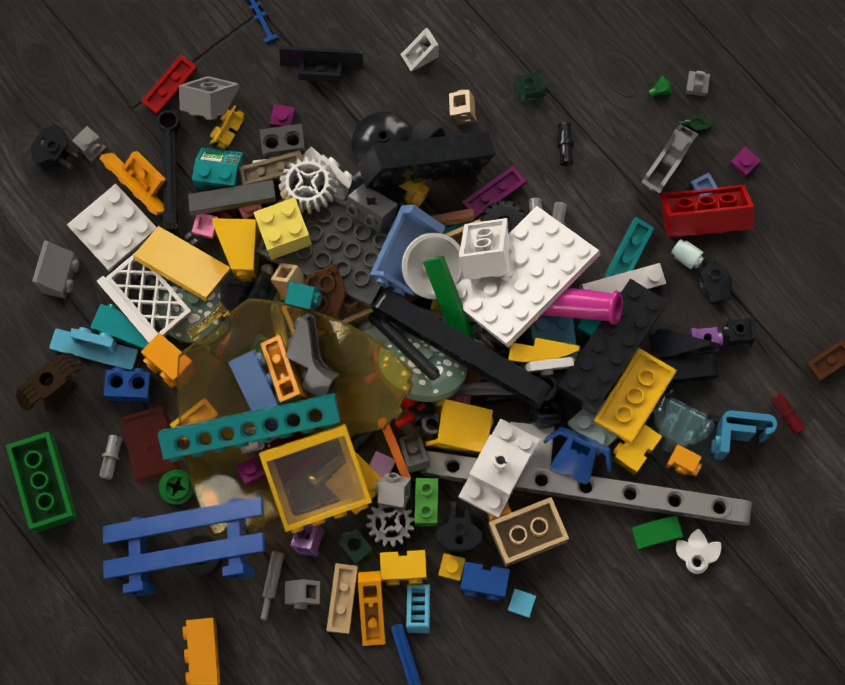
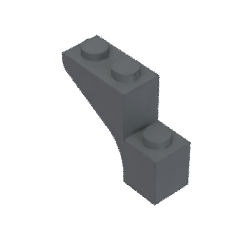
M680 124L674 130L668 143L641 183L646 185L645 187L648 190L661 193L670 183L680 163L687 156L699 134Z
M306 313L302 317H298L294 323L293 329H295V332L286 344L288 350L285 357L307 367L302 375L304 381L301 388L317 396L332 394L340 374L331 370L322 360L316 318L314 315Z

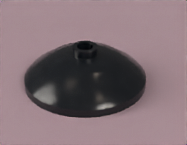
M376 112L362 119L354 130L352 136L353 152L360 162L373 145L408 141L413 129L403 117L395 113ZM382 134H385L387 136L385 139L379 138V136Z

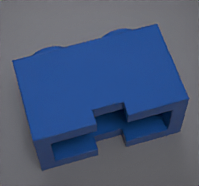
M465 562L460 591L464 592L465 596L477 598L478 594L485 595L487 600L500 602V598L505 599L509 569L492 567L491 571L483 570V565Z

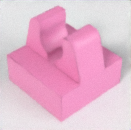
M208 214L196 215L192 234L214 239L216 231L212 219L219 218Z

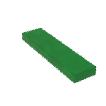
M439 256L423 261L446 324L468 337L474 338V333L463 310V304L445 257Z

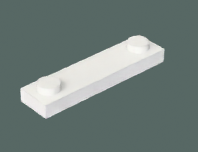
M658 263L585 283L579 287L583 290L614 293L616 290L621 292L630 278L647 289L666 284L661 265Z

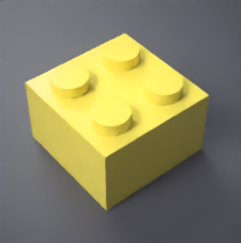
M295 197L254 212L271 260L312 245Z

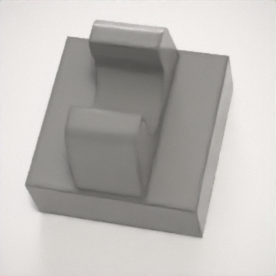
M689 71L686 93L706 97L710 74H706L703 71Z

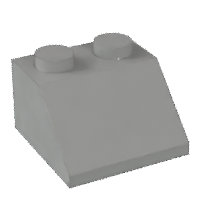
M206 76L179 85L180 110L189 112V115L204 116L207 120L216 119L217 116L225 114L239 89V84Z
M44 240L32 282L42 294L67 299L68 293H71L73 289V275L77 273L79 268L77 256L72 251Z

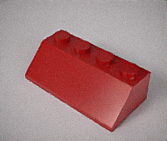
M745 185L660 194L663 224L668 238H680L691 235L701 236L709 233L721 234L728 231H745L746 229L754 228V205ZM704 193H711V194H712V195H710V196H701V197L698 196L699 194H704Z

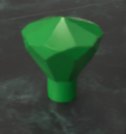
M661 76L655 87L648 90L652 98L660 94H672L671 82Z

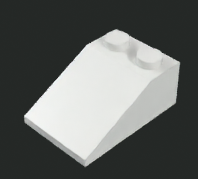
M507 218L464 224L459 253L464 280H478L482 277H500L508 274L509 238Z

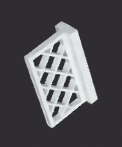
M132 255L106 278L102 276L97 282L150 343L158 334L154 329L155 320H166L165 328L159 332L162 336H166L193 312L160 274L153 270L147 271V267L144 265L142 271L132 270V264L136 261ZM120 274H127L126 285L116 284L114 279ZM131 274L142 275L141 285H130ZM146 275L156 276L155 286H145ZM129 289H140L139 300H130L128 298ZM144 290H155L154 301L143 300ZM159 290H168L170 292L169 301H158ZM142 304L153 305L152 315H143L141 313ZM157 305H168L167 316H156ZM172 305L182 306L185 310L179 316H171Z

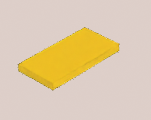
M160 226L155 229L133 255L134 260L204 301L208 300L230 272L229 266Z
M638 348L593 420V423L632 445L677 370Z

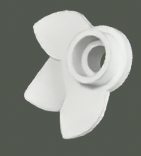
M697 529L690 535L688 542L683 540L677 541L676 552L686 562V567L690 572L701 574L708 568L709 563L715 562L719 558L721 543L711 542L708 544L705 535L700 529ZM694 559L700 560L701 565L699 567L693 565Z

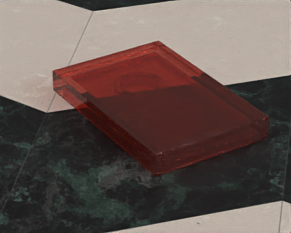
M163 406L120 417L136 481L180 469L178 461L163 460L158 432L169 428Z

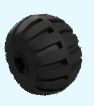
M498 201L488 205L481 212L478 219L483 222L507 218L509 234L527 214L523 208L514 202Z

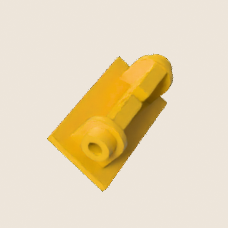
M235 105L228 109L225 114L221 115L220 119L223 121L219 127L215 126L211 132L210 137H212V140L209 143L210 145L217 142V147L222 150L229 147L235 136L229 129L231 128L237 132L244 121L245 115L240 110L235 112Z

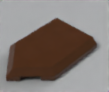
M336 263L306 277L304 285L321 288L322 299L316 310L295 306L292 317L297 319L306 313H310L315 316L317 327L330 333L333 332L348 292Z

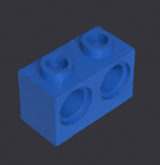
M113 367V370H106L104 397L110 401L151 402L153 376L147 369L143 368L126 371L125 368ZM116 380H123V384L119 388H113V383ZM137 381H145L141 389H135Z

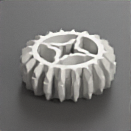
M306 156L305 161L301 162L297 158L296 165L290 162V169L284 168V175L280 176V195L285 199L284 201L295 197L301 214L305 209H307L310 215L312 209L320 212V206L327 208L328 204L326 201L333 202L332 195L337 194L335 187L338 186V182L330 165L326 166L324 160L318 163L316 157L309 161V158ZM298 178L299 183L295 186V189L292 191V185ZM325 180V185L321 192H319L318 187Z

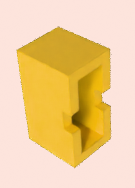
M644 424L632 445L627 442L624 444L620 442L613 451L616 455L613 461L635 476L647 459L644 454L647 452L650 455L662 436Z
M425 550L407 551V556H399L398 552L380 553L381 581L386 582L387 586L400 585V581H409V584L412 585L422 584V580H427Z

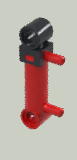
M384 345L379 346L374 353L372 366L375 372L364 379L368 385L382 378L379 371V358ZM393 391L407 411V415L395 421V426L400 429L411 422L414 428L420 425L419 434L423 440L428 442L438 439L441 417L435 414L436 409L432 403L411 400ZM427 425H433L436 430H429Z

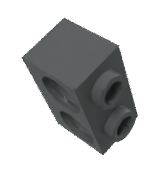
M302 124L259 129L264 159L300 151L302 155L306 152ZM292 140L299 141L295 146L289 145V142ZM270 143L278 144L276 148H268Z

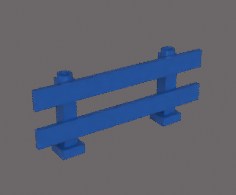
M263 497L245 500L234 498L230 499L229 503L149 518L133 517L131 521L103 526V544L128 540L129 545L128 557L103 561V579L129 575V583L123 584L124 594L135 597L154 594V584L148 583V572L228 558L229 566L222 567L224 577L233 580L254 577V567L247 565V555L265 552L264 533L246 535V518L263 516ZM227 522L228 539L147 553L148 536Z

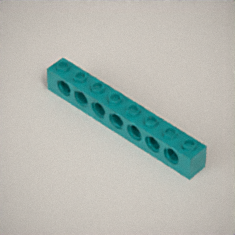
M333 393L163 429L158 432L163 460L170 459L171 462L184 459V455L192 454V457H198L206 454L205 451L214 449V452H221L227 450V446L236 445V448L248 446L250 441L258 440V443L270 441L271 437L280 436V438L291 437L293 432L297 431L306 434L314 432L316 427L323 426L324 429L334 428L337 426V423H340L341 416L336 394ZM313 409L321 411L322 418L319 420L313 419L310 416V411ZM290 414L298 415L300 423H290L288 416ZM268 419H275L278 427L270 429L266 421ZM245 424H253L256 427V432L252 434L247 433L244 428ZM223 429H232L234 437L226 438L223 435ZM209 433L212 437V442H204L201 439V434ZM179 438H187L190 441V446L182 447L179 443Z

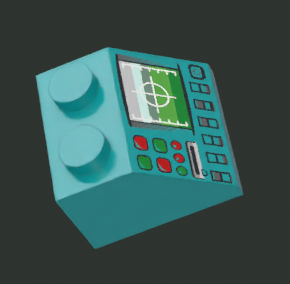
M201 147L195 159L192 176L195 189L217 190L238 186L240 179L239 167L242 166L243 152Z

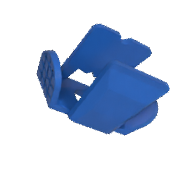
M561 426L543 440L545 444L559 434L567 437V440L550 465V468L563 475L570 474L572 479L587 484L592 474L597 451L606 455L607 470L612 472L611 448L590 437Z

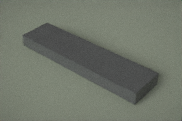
M273 180L188 194L191 216L276 202Z

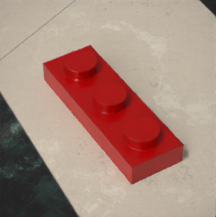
M180 55L141 100L142 105L159 116L178 94L179 85L187 83L198 70L197 66Z

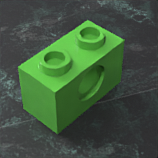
M416 478L415 526L437 527L438 478Z

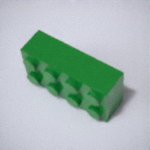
M48 431L6 445L29 530L38 533L78 520L55 437Z

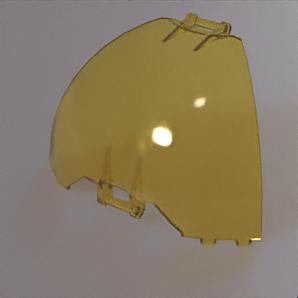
M248 298L231 312L220 302L215 306L216 309L194 327L190 326L186 330L194 342L178 356L177 398L180 426L251 411L228 362L255 349L257 353L260 352L266 363L263 365L266 373H269L270 371L260 343L281 335L285 344H287L289 338L294 335L295 329H293L295 321L306 313H310L316 318L322 360L331 370L340 374L332 394H336L341 421L337 423V426L345 424L350 439L354 434L380 429L385 431L393 418L398 419L402 412L400 405L406 393H411L414 385L411 381L413 372L391 350L370 335L331 316L282 302ZM220 316L225 318L221 324L202 338L199 335ZM294 361L302 378L303 372L307 367ZM306 390L308 398L319 397ZM313 409L310 411V416L315 420H319L322 418V413L317 409ZM290 414L294 424L300 423L298 415ZM247 423L244 426L245 429L255 427L251 423ZM323 426L316 427L314 432L306 433V435L309 436L327 429H324ZM223 429V435L226 438L234 437L232 429ZM209 433L201 434V439L204 442H212V437ZM181 437L183 447H189L190 441L185 437ZM338 438L313 446L320 459L333 449L337 456L318 472L314 473L312 468L309 467L284 483L283 487L287 497L293 484L304 477H307L317 487L321 484L320 481L343 462L346 463L345 456L347 455L342 451ZM272 440L268 443L264 442V447H266L275 440ZM231 445L227 446V450L221 452H214V449L205 451L206 454L198 457H192V454L185 455L191 484L199 507L229 503V500L234 498L245 500L263 497V516L246 518V529L252 528L254 531L266 527L265 522L279 517V511L267 476L246 487L235 466L256 457L264 470L259 453L264 450L242 454L241 448ZM227 522L208 525L214 537L222 535L225 539L228 538Z

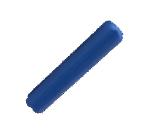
M394 625L391 627L408 685H421L403 625Z

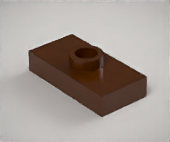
M840 340L806 364L818 382L845 365L844 340Z

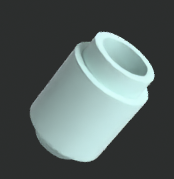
M680 239L671 252L675 256L674 259L689 269L693 267L698 268L704 260V257H702L703 251L687 240L684 242Z

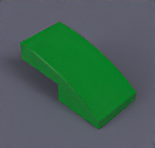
M678 515L632 527L638 549H644L684 537Z

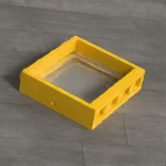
M345 424L259 453L286 532L290 530L291 533L302 531L305 525L311 523L313 526L320 525L326 522L325 518L334 516V519L347 515L346 511L355 508L356 511L368 508V504L372 503Z

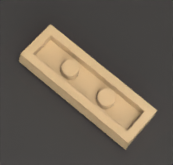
M335 564L327 632L350 634L358 566Z

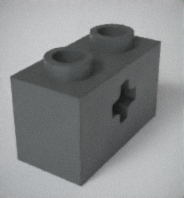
M363 183L347 196L345 212L378 233H381L395 221L398 204L371 187L365 188Z

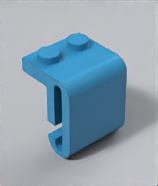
M727 411L718 422L715 439L711 442V453H714V460H723L728 455L730 440L749 442L755 435L756 429L764 430L759 436L758 443L766 441L776 430L777 421L775 417L769 414Z

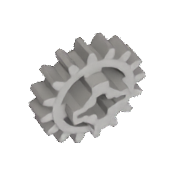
M378 503L379 508L371 507L374 514L367 515V519L371 520V523L366 524V526L373 529L369 532L370 537L377 536L375 538L376 543L382 540L383 547L391 543L392 548H395V542L398 541L403 545L404 537L407 539L411 538L408 531H414V527L410 524L415 522V518H409L412 510L406 511V504L404 507ZM386 509H395L393 512H384ZM402 515H404L406 520L405 528L400 524L399 521L402 518ZM377 518L382 523V526L379 531L376 528ZM395 518L394 522L396 526L393 527L390 525L389 527H387L386 520L388 519L391 521ZM392 533L398 535L396 537H387L388 534Z

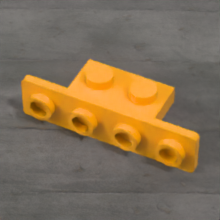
M138 151L132 152L125 164L114 153L100 156L99 159L104 163V166L118 177V180L126 185L133 192V195L147 206L151 213L155 215L163 214L164 203L156 194L166 179Z

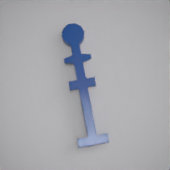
M247 0L252 4L249 6V9H254L257 14L253 16L254 19L260 20L267 35L264 42L269 43L276 40L278 35H271L263 18L266 16L265 11L261 13L258 8L261 2L256 3L255 0Z

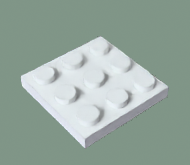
M114 184L67 224L72 232L109 272L139 248L157 228L117 184Z

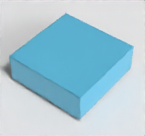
M514 589L507 611L529 618L536 596Z

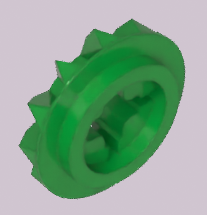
M175 469L163 475L159 483V492L166 502L181 505L189 501L190 497L194 494L195 484L190 474L186 471ZM180 480V486L183 487L185 491L178 490L177 493H175L174 495V489L171 486H169V484L176 485L177 482H179Z

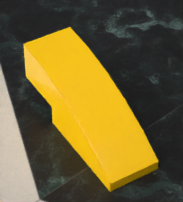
M535 338L533 346L513 343L510 346L508 360L511 362L529 363L558 359L579 351L580 346Z

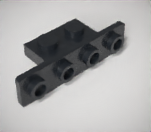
M281 46L279 49L280 65L299 66V80L341 82L342 69H363V51Z

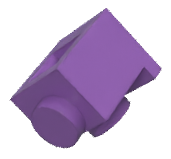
M717 327L692 328L688 334L689 336L701 339L710 336L712 342L723 345V336L721 332H717ZM719 349L711 350L700 354L716 353Z
M312 523L305 525L304 530L294 533L290 546L299 554L318 557V549L324 530L320 525L313 526Z

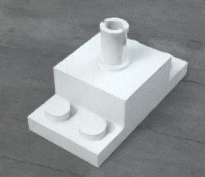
M500 418L492 435L490 434L471 469L469 478L458 498L499 518L540 439Z

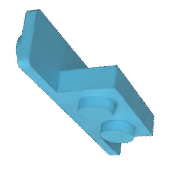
M79 327V330L72 328L71 332L55 329L49 346L51 350L57 352L71 353L80 358L125 368L130 371L133 370L138 355L137 349L118 345L112 339L113 336L102 332L100 335L93 334L91 330L84 327Z

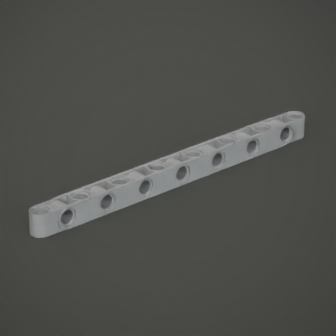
M426 451L430 467L420 470V475L466 483L477 458ZM450 463H456L459 466V470L452 473L447 470V466ZM526 466L514 488L516 491L715 522L750 525L751 501L590 476L587 484L591 487V492L583 493L579 489L580 484L583 483L572 479L570 474L563 475L554 470ZM542 476L547 480V484L545 486H538L535 479ZM624 491H633L635 494V499H626L624 496ZM670 497L677 498L679 506L672 507L668 499ZM720 504L724 509L723 514H717L713 510V505Z

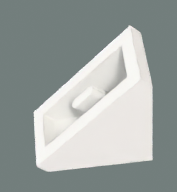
M425 28L400 55L410 71H414L439 57V45L429 29Z

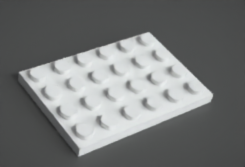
M538 206L508 234V274L500 277H482L478 280L463 279L456 286L466 315L508 348L600 256L597 248Z

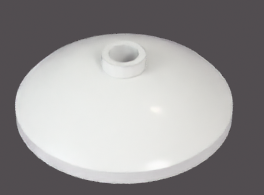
M427 233L413 240L407 247L402 259V274L407 286L421 297L437 299L423 261L439 256L445 257L454 284L457 286L463 280V272L459 260V244L451 237L441 233Z

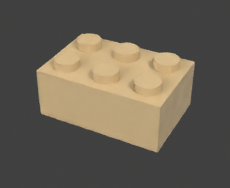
M552 497L492 520L488 524L505 567L567 543L569 540Z

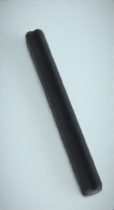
M375 312L369 314L370 322L430 380L435 381L440 377L439 369L388 320Z

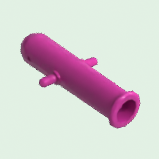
M567 288L534 322H537L541 316L610 321L611 324L616 325L622 315V294L617 290L614 293Z

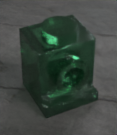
M542 70L516 76L513 88L515 95H519L520 102L545 97L546 86Z

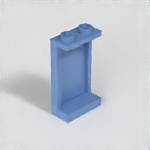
M401 205L370 276L377 279V284L389 287L393 290V293L402 298L414 296L415 292L407 286L403 278V255L413 240L427 233L443 234L445 226L415 205Z

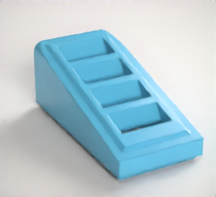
M430 584L407 585V633H430ZM412 593H425V597H412ZM412 603H425V605L412 606ZM412 612H425V615H412ZM412 621L425 622V623H412Z

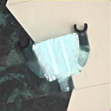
M672 388L669 393H663L653 410L655 425L659 428L658 433L665 437L660 448L671 454L677 444L687 447L688 444L695 445L707 438L715 424L722 418V415L718 419L713 418L712 413L715 411L714 409L708 415H705L672 398Z

